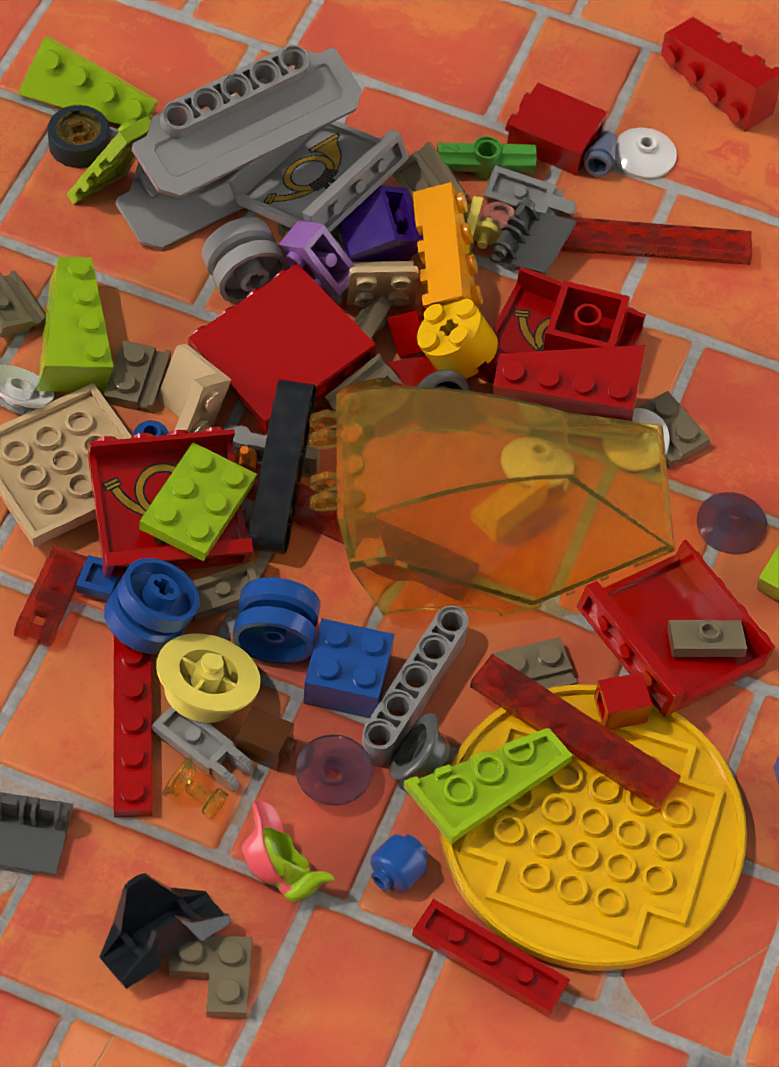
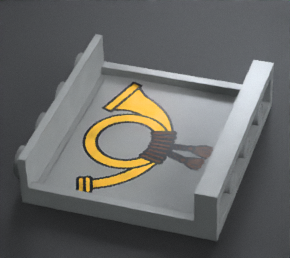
M335 121L240 168L228 179V182L239 206L291 229L299 220L322 223L331 232L405 163L409 157L401 133L391 129L380 139Z

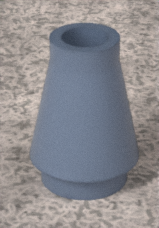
M610 131L601 132L598 139L584 154L585 168L593 176H605L615 167L617 137Z

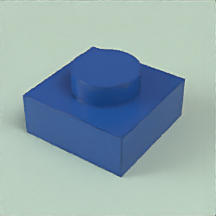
M88 555L76 583V591L108 601L122 576L104 578L102 558Z

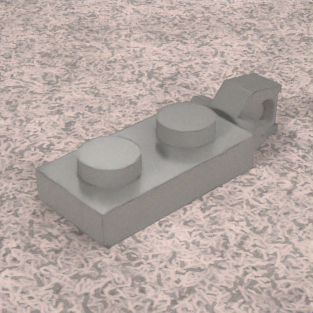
M494 166L483 195L486 200L513 209H517L516 206L519 201L528 198L535 202L536 211L572 220L577 209L576 202L562 198L564 192L557 189L556 185L499 166Z

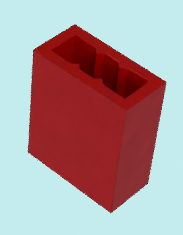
M537 83L531 93L526 92L524 94L518 113H512L505 127V131L508 132L507 144L535 145L536 159L577 176L584 165V154L598 139L599 134L604 131L607 111Z

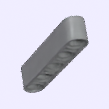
M454 605L446 606L438 611L366 723L362 733L361 755L370 765L383 766L392 760L401 742L421 715L463 648L467 637L469 618L466 611L461 607ZM445 627H454L457 630L449 631L446 630ZM435 654L438 655L440 658L431 659L428 658L427 655ZM411 682H417L423 686L415 688L411 687L408 684ZM392 711H401V712H403L405 715H403V716H394V715L390 714L389 712H392ZM380 739L387 744L377 746L371 743V741Z

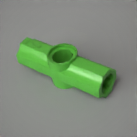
M491 136L479 137L474 143L437 142V152L450 167L451 171L471 172L475 177L484 180L490 179L494 166L517 173H535V145L501 144L498 139Z

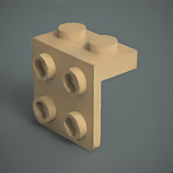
M413 261L353 262L356 267H352L349 270V281L346 288L347 305L356 304L359 307H365L382 295L392 306L396 307L415 303L419 270L417 266H413Z
M180 344L175 348L159 391L158 399L165 407L179 417L175 430H187L189 433L203 432V430L214 426L232 379L190 346Z

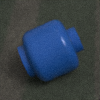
M395 834L389 837L371 855L370 864L373 870L371 878L384 891L389 889L398 893L408 891L427 871L428 863L426 858L428 853L425 847L412 835L402 836Z

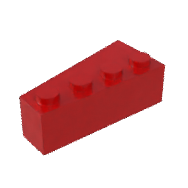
M695 17L689 18L665 33L660 55L745 132L773 115L779 94V67L776 66L773 69L767 67L765 59L757 54L752 57L742 52V45L735 41L727 43L723 40L720 32Z
M645 345L500 353L493 383V401L570 415L632 423L644 361Z

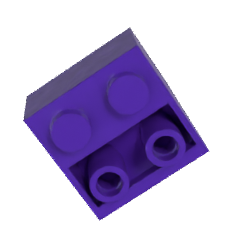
M380 185L338 225L345 253L351 261H409L418 251L417 242L423 240V237L418 234L416 229L415 212L408 188Z

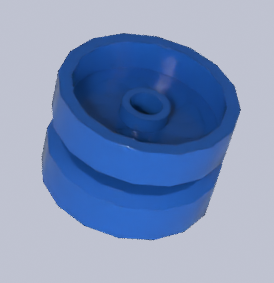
M141 558L129 565L104 606V618L110 631L125 645L143 653L159 654L166 643L182 635L184 629L194 617L200 606L199 592L194 582L173 564L156 558Z
M269 577L247 582L241 589L238 604L239 615L235 619L233 630V643L243 649L250 657L263 662L293 664L306 660L312 654L314 648L315 626L318 624L321 607L320 598L304 584L290 579Z

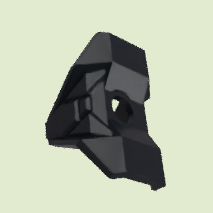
M143 873L130 879L123 886L115 918L99 958L127 989L159 969L162 959L190 941H203L231 924L230 917L227 913L224 914L210 899L206 891L169 887L150 875Z

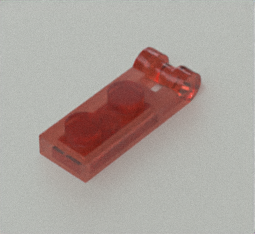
M56 546L52 547L17 620L14 629L15 637L24 640L30 637L38 640L40 645L52 646L57 629L76 591V583L87 556ZM36 616L46 619L43 626L33 623Z

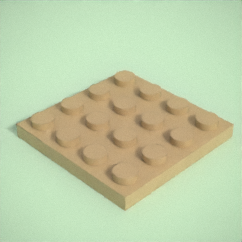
M94 383L54 400L43 408H37L0 425V497L33 547L96 518L87 456L90 442L104 436H114L117 439L132 437Z

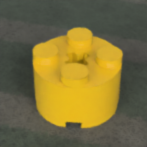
M471 299L455 300L442 305L433 304L425 310V319L419 327L417 341L419 347L437 371L452 370L467 379L479 373L477 368L486 361L489 364L494 358L498 347L497 336Z

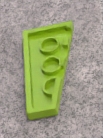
M50 36L43 38L17 93L63 108L72 105L90 106L102 112L108 121L120 125L132 118L139 121L148 116L151 119L159 103L157 99Z
M148 116L139 121L132 118L118 128L119 133L67 192L66 195L73 205L128 174L137 159L132 152V145L134 142L147 136L151 123Z
M549 728L505 743L504 747L487 754L483 751L470 756L468 761L454 766L448 764L437 768L430 775L419 779L415 776L404 780V788L449 843L452 844L571 763L573 755Z

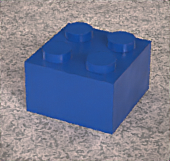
M321 619L304 682L303 704L370 718L382 699L393 653L394 634Z

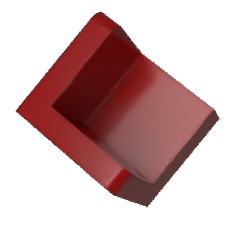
M425 307L404 311L387 318L399 357L423 352L418 345L417 334L422 321L425 319Z
M641 673L598 680L594 701L604 731L643 724L648 721L652 702Z

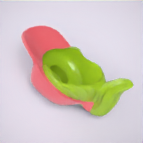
M263 801L252 802L255 830L242 844V852L250 872L261 881L276 884L284 897L293 902L307 898L321 885L334 881V876L328 872H310L307 859L294 848L292 837L284 833L281 818L272 805Z

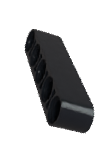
M282 379L278 381L248 538H252L253 550L284 555L287 552L314 413L316 384Z

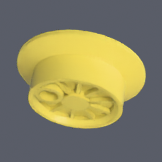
M196 633L176 637L162 647L157 658L156 670L159 680L164 686V693L168 703L179 714L194 721L214 723L225 720L235 711L248 706L255 699L260 688L259 670L252 658L239 646L218 636Z

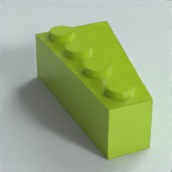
M59 256L49 284L46 323L43 331V347L40 356V371L36 391L74 392L91 383H94L100 392L105 391L114 366L92 258Z

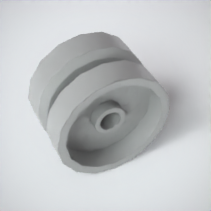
M255 217L240 218L226 223L216 229L206 239L201 249L202 260L208 272L212 275L219 294L224 300L232 303H240L246 299L251 291L268 284L282 270H288V263L281 249L276 244V239L265 221Z

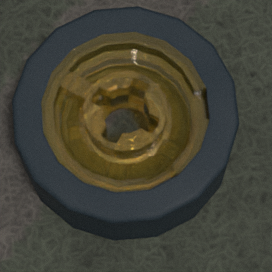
M72 105L60 109L50 118L47 126L50 153L55 160L65 166L74 168L90 167L110 143L108 120L102 112L90 106Z

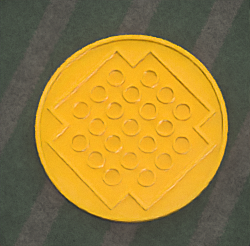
M575 684L538 690L505 704L484 719L465 739L450 766L468 761L470 756L483 751L487 754L503 748L505 743L549 728L573 755L572 761L454 843L450 844L439 831L442 852L454 884L467 905L494 933L523 952L546 962L581 970L614 971L651 964L669 957L700 937L715 922L726 907L740 877L746 853L747 826L743 801L735 778L716 747L698 728L677 712L664 718L652 703L651 712L646 723L604 731L594 701L597 685Z

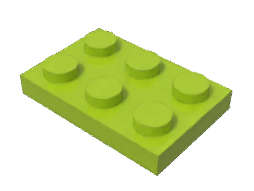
M193 442L141 518L139 529L204 561L256 482L257 474Z

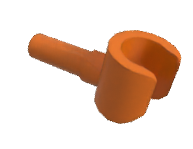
M242 446L237 450L235 463L240 466L249 467L255 473L258 454L255 450Z

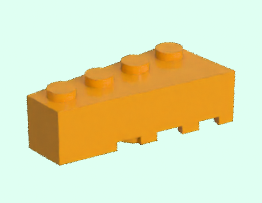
M452 182L414 191L413 201L416 229L418 234L423 236V240L417 242L418 254L423 265L426 267L420 270V280L422 285H425L427 294L422 295L423 306L427 309L433 304L442 305L455 300L471 299L479 309V306L483 305V298L479 286H475L473 275L478 274V267L474 255L470 254L468 244L473 242V237L469 224L464 221L463 213L468 211L464 193H459Z

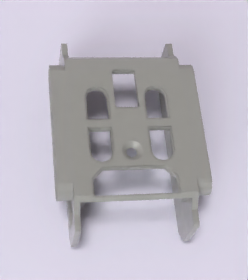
M289 45L169 102L163 108L162 113L153 116L147 136L134 142L132 145V152L139 162L131 190L117 198L116 206L140 244L162 250L244 209V207L237 204L228 179L240 168L355 112L362 89L334 48H329L319 54L305 50L298 45Z

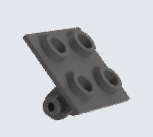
M525 198L523 201L518 202L517 209L514 212L515 217H509L507 220L508 224L504 225L501 236L493 244L494 250L489 259L493 262L517 268L523 267L546 275L577 222L576 220L538 212L535 210V202Z
M0 792V867L56 876L73 804Z

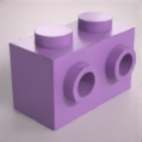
M298 220L278 244L286 255L287 263L291 267L298 264L327 294L340 296L348 286L350 268L356 266L324 224Z

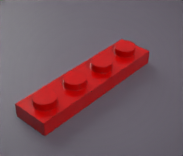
M432 899L413 928V937L548 1017L569 985L570 979L435 899Z

